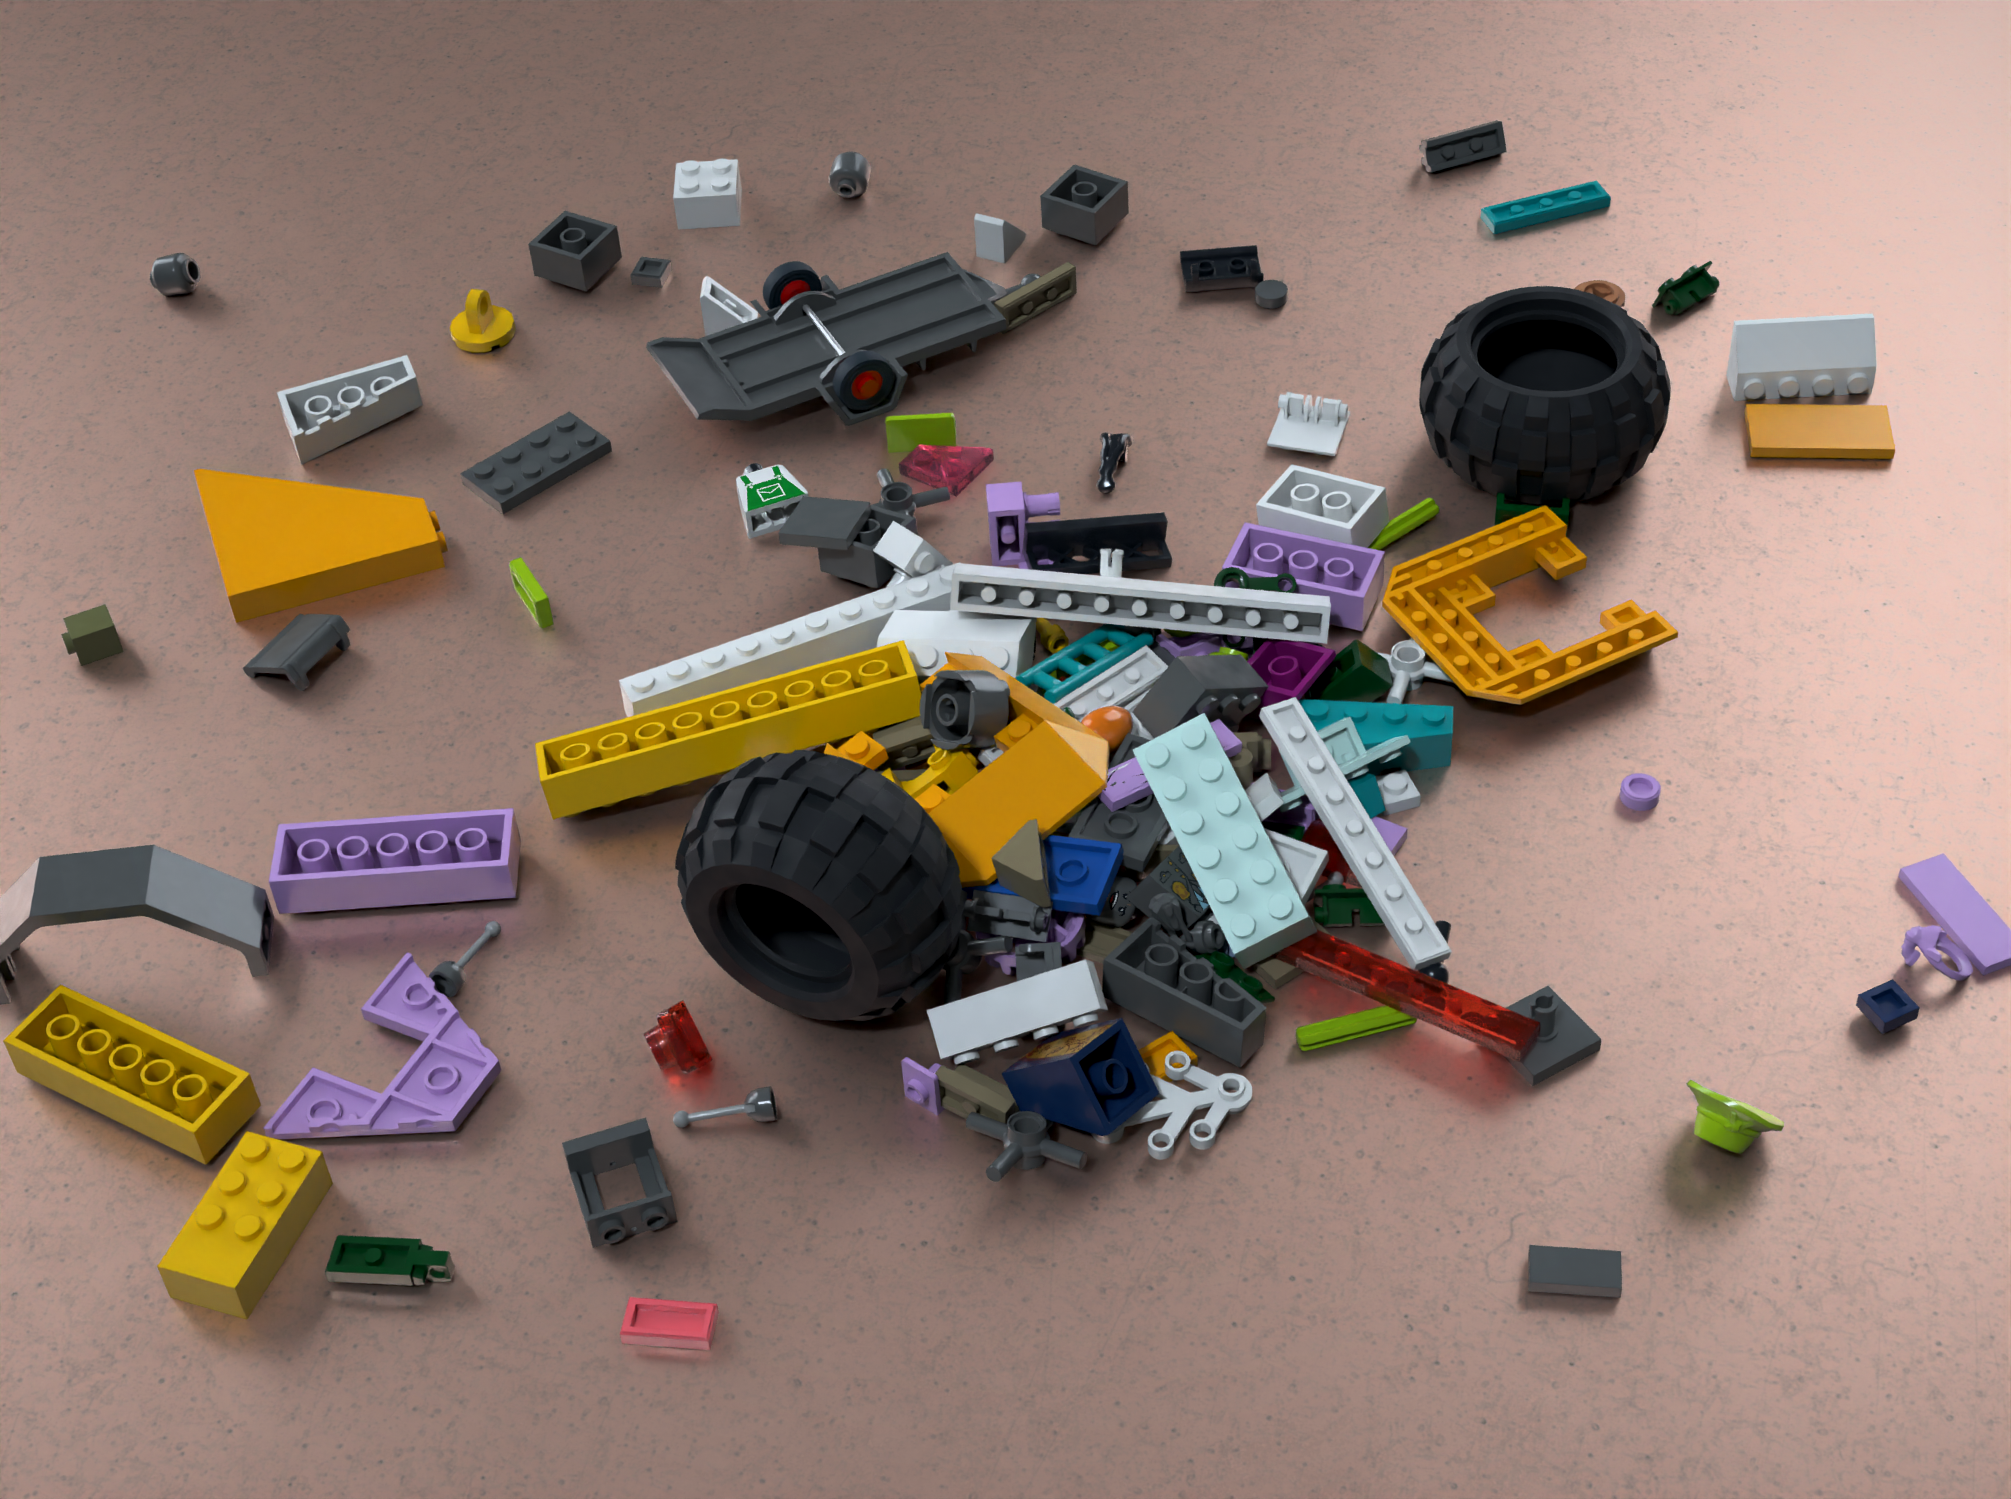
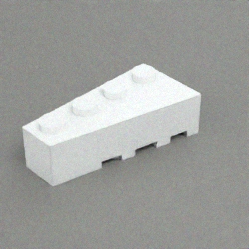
M407 355L277 392L284 420L301 465L423 405L417 378Z

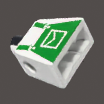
M753 463L745 468L743 475L736 478L739 505L749 539L780 530L802 497H809L807 490L783 465L777 464L763 469L760 464Z

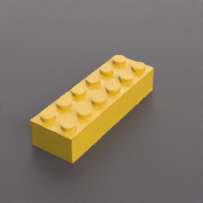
M61 984L3 1040L17 1073L205 1165L261 1106L250 1073Z

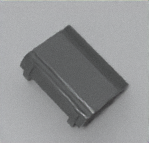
M298 614L243 667V670L251 678H254L258 673L286 674L297 689L304 691L309 686L306 673L334 645L342 651H345L350 646V640L347 636L350 628L339 615Z

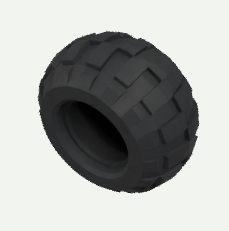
M1534 286L1512 289L1486 297L1485 300L1462 310L1446 325L1441 338L1435 339L1423 364L1419 405L1431 447L1439 459L1442 458L1445 464L1452 468L1454 473L1459 475L1463 481L1476 489L1486 491L1496 497L1497 493H1505L1504 499L1527 504L1550 505L1562 504L1563 498H1570V502L1599 496L1604 494L1605 490L1620 485L1635 475L1644 466L1649 454L1653 453L1664 431L1668 418L1671 386L1665 361L1662 360L1658 344L1645 326L1638 320L1628 316L1625 309L1606 299L1584 291L1564 287Z
M795 750L792 754L776 752L763 758L759 756L746 761L722 776L718 783L708 789L694 808L691 819L686 824L676 856L675 869L679 871L677 885L682 895L681 904L697 938L709 955L733 979L752 993L782 1009L814 1019L840 1022L845 1020L865 1021L892 1014L905 1003H909L933 983L955 949L964 906L959 905L962 885L957 860L945 841L943 833L924 808L901 787L880 773L857 762L816 751Z

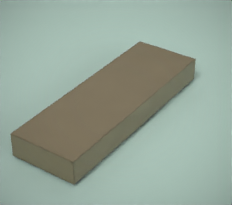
M1067 262L994 302V306L1006 319V330L1001 331V333L1004 334L1076 294V266Z

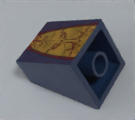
M1122 1018L1062 1031L1050 1036L1001 1073L1020 1111L1036 1112L1045 1119L1099 1136L1109 1135L1160 1094Z

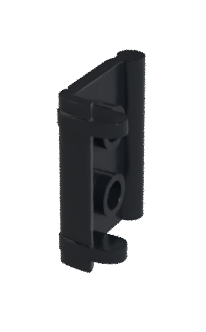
M1257 245L1180 251L1185 292L1255 288L1257 284L1264 281V274L1261 273Z

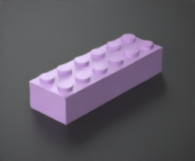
M514 809L279 824L269 877L270 888L279 914L516 898L521 838Z

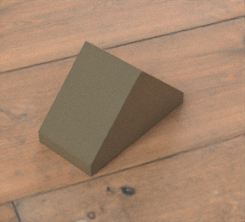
M1037 819L1029 820L991 859L1000 886L1044 908L1051 906L1045 846Z

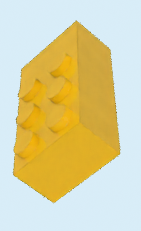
M246 1131L157 1265L170 1298L247 1320L333 1184L323 1152Z

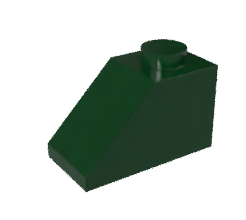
M1356 639L1336 655L1333 661L1304 694L1305 699L1373 702L1393 686L1388 660Z

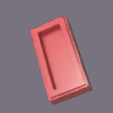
M629 1297L620 1331L622 1344L711 1350L719 1315L718 1305L715 1303Z

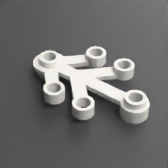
M1172 1051L1165 1058L1166 1075L1173 1080L1184 1079L1204 1090L1190 1093L1151 1075L1160 1093L1156 1097L1162 1100L1147 1103L1107 1136H1099L1093 1133L1091 1135L1100 1143L1111 1144L1122 1138L1124 1127L1170 1116L1162 1129L1153 1131L1148 1137L1149 1154L1155 1159L1163 1160L1173 1154L1174 1143L1195 1110L1211 1107L1204 1120L1201 1119L1192 1123L1189 1140L1193 1147L1200 1150L1209 1149L1214 1145L1216 1132L1228 1114L1240 1113L1249 1105L1252 1099V1086L1242 1075L1225 1073L1215 1076L1191 1065L1190 1057L1185 1052ZM1181 1063L1184 1066L1182 1068H1174L1171 1064ZM1225 1090H1235L1237 1092L1228 1093ZM1203 1131L1207 1132L1209 1136L1201 1138L1196 1133ZM1162 1141L1167 1143L1168 1145L1166 1147L1159 1148L1156 1147L1154 1144L1156 1142Z

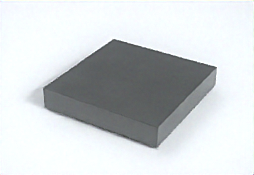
M803 496L778 533L780 544L848 550L871 514L870 502Z

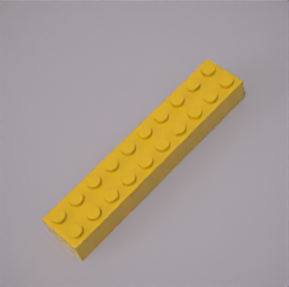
M902 640L535 743L540 783L553 820L561 817L570 818L579 815L582 811L600 806L610 807L628 798L649 796L657 790L667 787L688 785L694 780L706 776L724 775L746 761L759 756L763 758L776 752L792 754L795 750H805L806 748L824 743H837L843 738L855 735L860 731H863L865 734L872 733L880 727L898 722L901 723L920 716L922 694L917 674L905 642Z

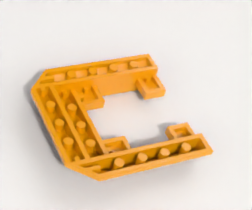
M1546 505L1394 566L1382 601V607L1467 696L1519 705L1678 638V631L1656 610L1646 614L1633 600L1626 601L1601 612L1599 623L1607 631L1555 653L1540 639L1507 651L1475 619L1474 614L1495 606L1496 595L1491 591L1490 588L1541 567L1555 580L1586 568L1587 556L1566 537L1567 525Z
M945 652L948 663L920 684L922 692L926 684H932L937 678L934 675L944 670H985L994 674L999 680H1004L1010 689L1008 720L1011 723L993 736L997 748L1004 753L952 795L936 784H933L915 799L933 819L953 851L960 870L959 877L962 888L985 886L997 879L991 858L1029 820L1037 819L1042 839L1044 840L1102 793V790L1107 788L1110 746L1106 739L984 657ZM863 731L858 732L838 749L827 743L824 754L842 757L862 764L872 770H875L889 759L885 747Z

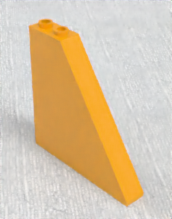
M207 469L194 470L236 623L445 567L442 553L448 552L443 532L440 531L435 510L428 512L424 498Z

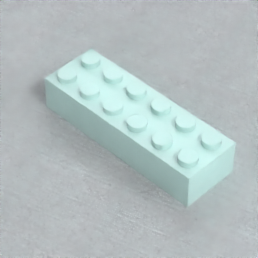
M1205 713L1133 749L1137 761L1235 957L1243 969L1317 932Z

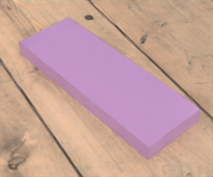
M1944 853L1900 869L1898 877L1943 930L1946 931L1955 944L1966 954L1983 976L2011 966V929Z

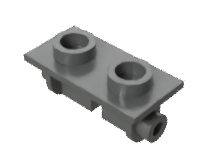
M974 890L972 901L967 900L964 906V916L969 917L967 930L1047 943L1053 902L1051 901V906L1043 908L1024 897Z

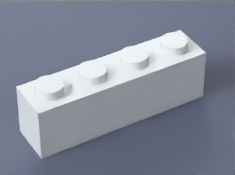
M1085 959L929 1009L927 1014L940 1058L944 1060L954 1059L955 1065L979 1059L978 1051L994 1047L995 1053L1018 1047V1039L1033 1034L1035 1040L1056 1035L1059 1033L1057 1026L1072 1021L1075 1028L1099 1021L1097 1014L1107 1011L1108 1008L1094 962Z

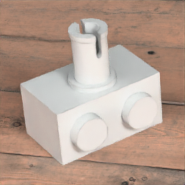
M895 521L891 523L873 550L892 565L896 572L886 587L953 565L950 560L927 541Z

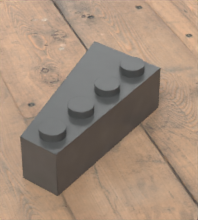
M1150 916L1104 959L1102 981L1104 998L1168 1031H1173L1183 1039L1239 1068L1264 1042L1267 1007L1232 979H1222L1213 972L1214 965L1204 957L1200 959L1194 957L1186 950V943L1175 934L1169 937L1161 930V923L1154 917Z

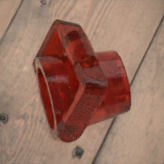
M684 1000L657 1014L658 1025L643 1034L661 1071L679 1065L683 1073L689 1074L713 1060Z

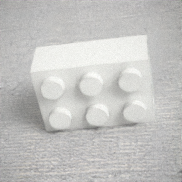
M1293 464L1289 466L1256 504L1260 526L1366 548L1369 547L1389 523L1385 487Z

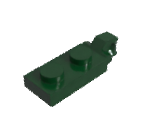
M338 1235L325 1270V1275L328 1282L414 1286V1284L424 1285L425 1280L429 1282H451L455 1265L449 1251H434L432 1246L423 1245L421 1239Z

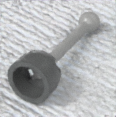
M488 922L482 936L457 963L454 961H444L430 973L429 977L435 982L436 988L440 993L447 997H453L462 988L466 981L463 967L491 937H496L500 934L501 926L498 922Z
M771 1086L755 1089L747 1095L744 1104L689 1114L685 1111H678L673 1117V1122L677 1127L683 1128L689 1122L739 1113H746L750 1119L756 1122L777 1120V1109L773 1089Z

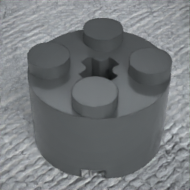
M944 670L934 675L937 678L932 684H926L920 700L921 723L923 728L929 729L934 739H930L932 743L945 750L982 749L994 745L995 740L993 736L1004 729L1008 721V699L1010 696L1008 684L985 670Z

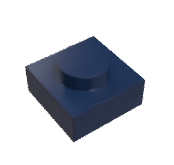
M1893 979L1858 994L1856 1003L1860 1011L1882 1034L1917 1019L1920 1008Z

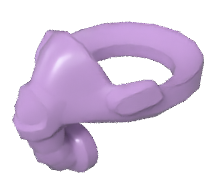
M1917 926L1905 933L1901 954L1905 958V964L1909 967L1921 955L1918 950H1915V947L1918 946L1926 959L1947 977L1962 981L1969 978L1972 974L1973 969L1969 958L1955 943L1946 937L1947 933L1941 930V926ZM1937 950L1943 951L1956 963L1959 972L1949 969L1943 963L1942 955Z

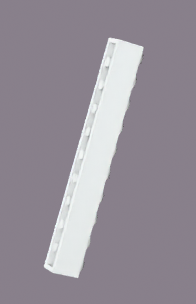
M956 564L619 680L625 713L627 717L877 648L878 636L894 610H950L952 573Z
M956 563L952 573L950 610L1327 644L1331 603L1330 596Z

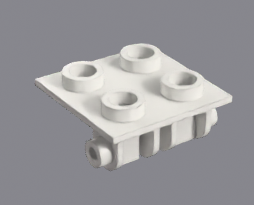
M1287 392L1286 395L1280 394L1278 408L1281 409L1267 446L1335 456L1350 416L1348 404H1343L1340 399L1324 398L1322 407V397L1318 396L1315 406H1312V395H1307L1304 405V395Z

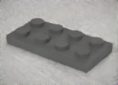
M568 412L475 464L473 467L460 473L464 486L501 514H505L612 452L611 442L574 414Z
M1127 733L1108 769L1136 757L1133 749L1151 740ZM1154 793L1114 812H1111L1097 796L1085 806L1068 837L1122 843L1124 858L1121 865L1143 872L1169 823Z

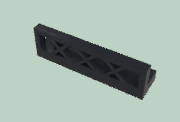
M1164 512L1025 523L1022 552L1027 567L1030 570L1074 574L1100 573V549H1112V552L1115 549L1123 550L1122 571L1171 567L1172 557L1165 542L1168 521ZM1158 550L1159 555L1148 556L1141 552ZM1076 556H1083L1085 558H1088L1089 560L1079 562L1072 558ZM1049 559L1054 563L1038 565L1036 560Z

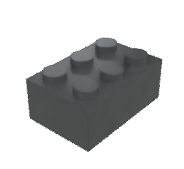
M1241 654L1177 656L1132 713L1154 739L1205 713L1210 723L1220 719L1231 732H1237L1239 722L1246 714L1251 713L1261 703L1260 697L1269 686Z

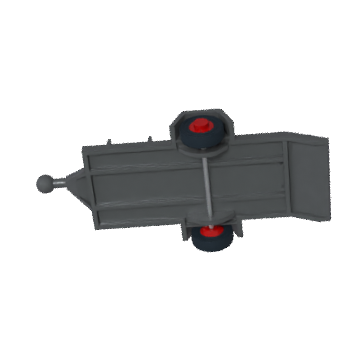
M946 252L839 290L828 275L822 276L819 279L816 272L809 265L799 261H792L775 268L764 283L763 298L770 310L765 311L757 300L750 301L761 317L699 339L661 337L647 342L646 348L697 420L753 421L823 396L845 425L851 426L892 411L897 407L908 375L902 368L903 366L916 362L922 370H925L926 358L964 344H967L975 352L978 339L1006 330V319L994 306V302L1041 276L1033 273L1028 274L1021 280L1019 285L1005 289L998 284L962 269L951 255Z

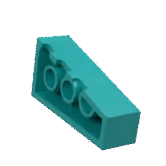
M1299 700L1316 731L1343 718L1351 717L1366 751L1392 738L1408 735L1411 743L1399 748L1402 753L1400 756L1381 764L1378 759L1368 763L1369 771L1366 772L1368 774L1378 776L1380 772L1390 768H1398L1399 771L1406 770L1409 772L1451 765L1453 706Z

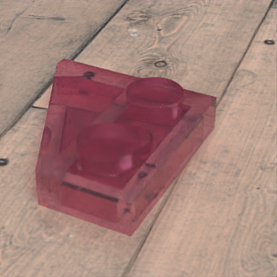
M918 445L899 463L900 475L936 489L947 486L949 494L957 497L994 460L993 449L984 447Z

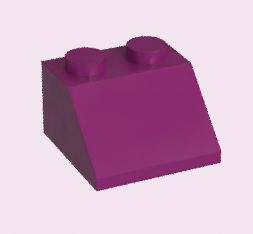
M1267 638L1247 662L1269 687L1260 697L1261 703L1259 706L1245 716L1261 720L1259 717L1261 708L1294 697L1299 701L1336 657L1335 650L1301 641Z

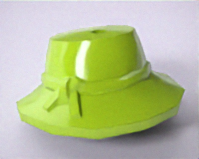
M1692 1080L1686 1083L1698 1102L1694 1134L1722 1149L1742 1154L1762 1132L1782 1131L1784 1127L1783 1121L1754 1106L1711 1091Z

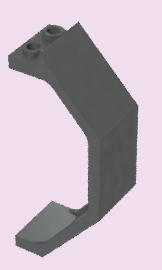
M156 845L39 857L0 897V1005L10 1004L11 996L5 985L6 980H14L16 966L11 953L14 950H19L20 944L36 929L45 926L136 916L149 917L239 950L247 960L252 977L266 976L269 974L274 915L266 890Z

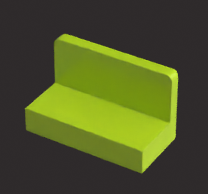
M953 413L887 416L885 419L888 453L957 449L956 421Z

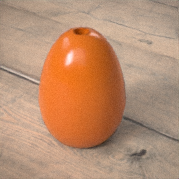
M1106 706L1096 709L1087 714L1080 722L1108 741L1110 746L1109 755L1119 749L1127 733H1131L1133 729L1132 715L1128 710L1119 706Z

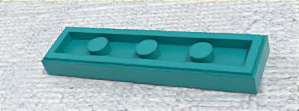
M1592 181L1481 208L1480 218L1493 234H1498L1609 207L1611 196L1597 181Z

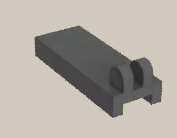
M1497 120L1421 141L1422 145H1419L1420 153L1424 155L1421 158L1422 165H1425L1427 172H1434L1507 152L1502 121Z

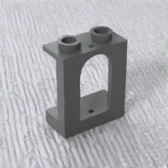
M646 1118L562 1143L569 1173L593 1248L604 1244L616 1243L623 1238L649 1230H658L666 1225L678 1222L672 1194L666 1186ZM635 1163L646 1198L604 1210L594 1176Z

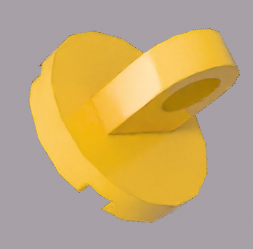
M471 289L465 302V310L459 313L450 325L451 337L456 342V346L461 350L471 353H486L492 351V346L498 344L500 347H503L514 337L516 331L512 313L503 307L492 305L489 293L486 290Z

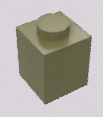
M106 604L63 618L68 631L61 634L69 655L77 654L81 666L123 652Z

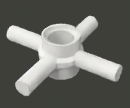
M1411 636L1409 640L1396 643L1392 647L1391 655L1377 652L1388 660L1393 683L1386 700L1387 703L1402 704L1406 691L1416 690L1421 687L1424 677L1453 682L1436 663L1427 661L1425 658L1426 652Z

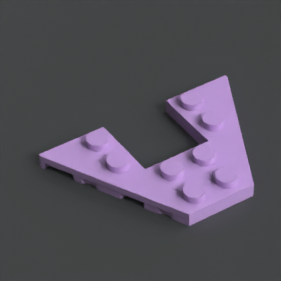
M407 952L361 1008L364 1020L423 1041L400 1072L381 1094L327 1072L312 1068L264 1126V1131L267 1137L274 1139L456 1131L501 1072L500 1063L492 1051L484 1047L481 1038L473 1028L470 1029L461 1019L458 1010L449 999L437 990L435 982L430 977L427 978L418 967L411 953Z

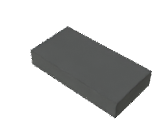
M1529 1245L1528 1291L1621 1298V1251Z

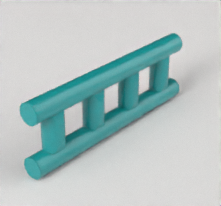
M1103 624L1016 676L1015 679L1027 687L1035 684L1046 690L1044 698L1054 704L1144 646H1151L1153 644V637L1149 632H1143L1134 637L1122 631L1125 625ZM1109 640L1120 647L1111 652L1099 646V644ZM1084 654L1095 660V662L1085 666L1074 659ZM1060 669L1071 675V677L1062 682L1049 674Z

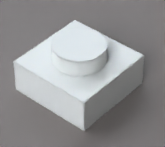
M1406 770L1376 777L1386 811L1382 812L1383 816L1420 806L1421 795Z

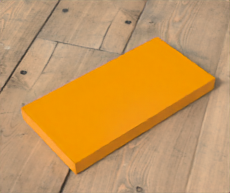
M1745 405L1744 415L1750 457L1894 459L1896 449L1887 405Z

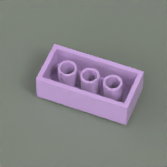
M1245 522L1222 566V570L1236 567L1242 569L1249 578L1277 577L1282 573L1291 574L1296 580L1294 593L1330 596L1331 611L1329 624L1363 631L1383 586L1385 551ZM1282 580L1278 583V587L1282 591H1288L1292 588L1291 583L1287 580ZM1230 581L1225 587L1239 588V585L1234 581Z

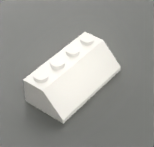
M1873 313L1734 321L1726 374L1734 401L1872 394L1877 368Z
M894 610L878 636L877 647L904 640L917 674L919 685L948 663L945 652L982 656L1013 678H1016V676L1032 667L1037 617L963 611Z

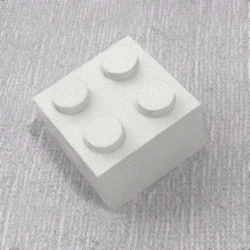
M721 158L714 161L701 162L689 160L683 163H676L673 200L678 230L740 226L742 188L738 159L728 160Z

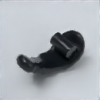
M1105 432L1100 435L1102 443L1100 452L1101 465L1099 467L1100 479L1097 481L1096 487L1102 493H1110L1115 489L1116 483L1113 479V474L1117 470L1118 462H1127L1128 447L1133 443V437L1130 434H1111Z

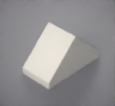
M978 213L975 214L976 256L1005 264L1025 240L1027 233L1005 220Z
M709 276L703 279L700 303L705 336L757 319L758 311Z

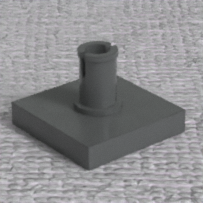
M1549 986L1481 1020L1480 1032L1531 1086L1600 1050L1601 1038Z

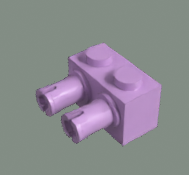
M1021 481L986 484L992 566L1018 565V563L1026 562L1022 552L1025 523H1037L1028 522L1029 517L1060 515L1059 492L1026 495V492L1022 491Z

